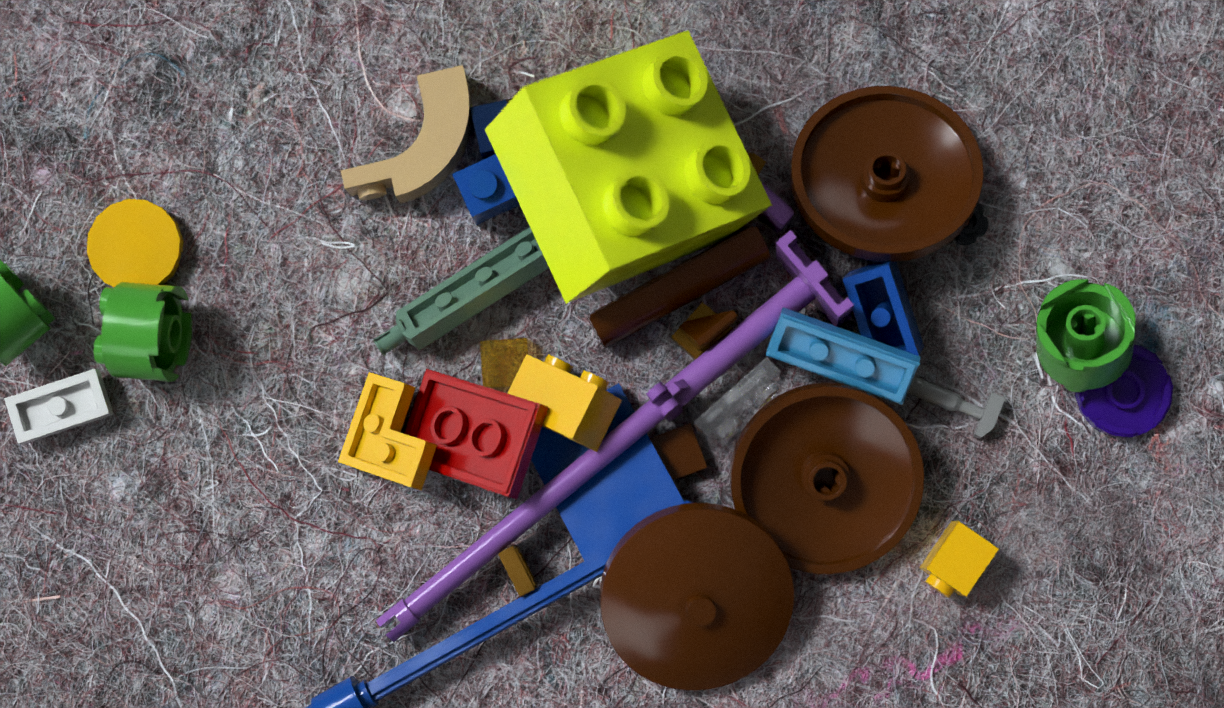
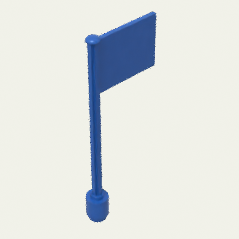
M619 383L606 390L621 399L622 402L605 436L635 412ZM542 427L531 461L544 485H546L589 450V448ZM646 433L556 507L584 562L370 682L366 680L359 682L354 676L343 680L311 698V704L305 708H374L378 706L380 699L601 577L607 560L617 543L633 526L644 518L668 507L694 502L683 500Z

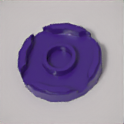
M1134 345L1132 361L1117 380L1101 388L1075 392L1080 413L1093 428L1107 436L1131 438L1147 433L1164 420L1172 405L1173 384L1170 374L1167 375L1166 369L1162 365L1164 363L1155 353L1140 345Z

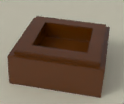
M691 423L650 438L672 480L707 468Z

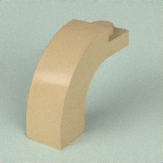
M463 65L417 75L424 107L423 125L417 139L406 151L394 158L340 170L344 188L350 196L358 195L359 200H371L386 195V188L393 187L395 197L402 204L430 192L451 174L465 152L473 120L470 107H473L471 93Z

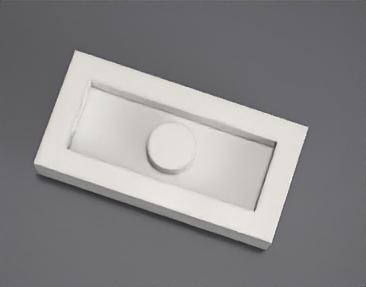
M92 369L4 398L18 444H26L114 415L99 369Z

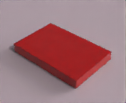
M426 369L404 434L437 445L429 470L517 500L549 407Z

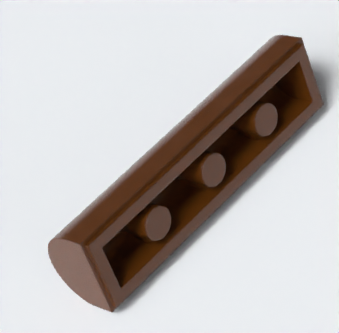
M749 226L588 314L589 317L587 319L602 346L606 349L771 258L769 249L758 228Z

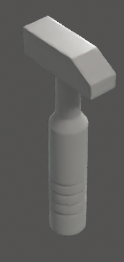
M914 376L907 392L951 412L960 411L979 419L973 433V437L977 439L982 438L994 429L1006 399L991 392L988 395L984 408L962 400L960 395L916 376Z

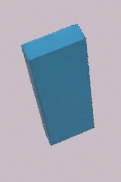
M784 307L781 310L765 354L771 358L901 405L905 400L920 364V356Z

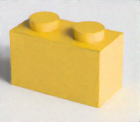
M526 354L507 394L549 407L542 427L597 452L622 402L621 399L606 391L609 382L586 370H583L580 378L570 374L573 366L548 354L543 362Z

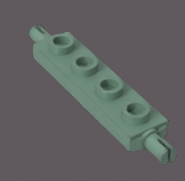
M528 227L396 311L397 325L378 337L373 338L382 355L385 356L386 353L405 341L421 350L547 270L549 266L531 228Z

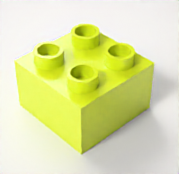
M689 30L526 85L484 129L566 304L721 242L772 206Z

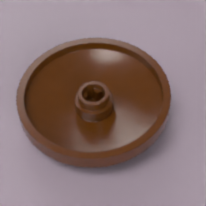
M896 86L860 88L844 93L824 104L809 118L800 131L794 146L791 162L792 193L801 215L812 230L824 241L844 253L879 262L908 261L931 254L947 245L961 233L970 221L977 207L983 185L984 173L981 152L972 131L960 116L941 101L925 93Z
M815 383L784 392L765 404L751 418L740 434L733 452L730 466V489L735 509L756 520L773 536L790 568L814 574H837L859 569L878 560L895 547L905 536L913 524L922 501L924 467L920 449L911 430L901 416L884 400L874 394L846 384Z
M687 503L668 507L653 513L633 526L621 538L605 565L600 584L599 599L602 620L608 639L620 658L632 670L642 677L665 687L679 690H707L722 687L746 677L758 669L775 652L784 638L791 621L794 607V585L791 571L781 548L773 536L760 523L743 512L727 506L712 503Z

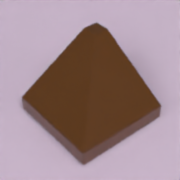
M730 310L688 320L681 324L679 328L699 351L700 349H705L736 322L737 314Z

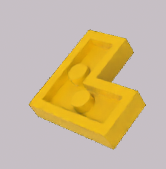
M369 372L338 462L422 491L437 445L400 433L416 387Z

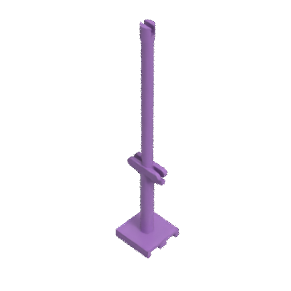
M790 230L776 242V259L793 278L791 282L666 384L663 385L662 382H659L646 393L650 400L604 436L597 452L591 449L587 450L410 596L398 601L376 619L379 627L387 626L397 617L401 623L388 632L386 636L393 642L399 639L421 620L420 617L664 418L671 422L683 412L682 407L773 333L783 307L799 312L810 302H813L832 325L841 327L851 318L854 304L848 297L844 300L828 282V273L817 260L812 262L797 245V237Z

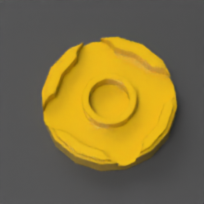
M126 199L109 205L95 218L88 232L86 252L94 272L104 283L112 287L121 282L163 285L174 276L179 266L178 262L181 258V252L183 253V238L178 223L165 209L147 200Z

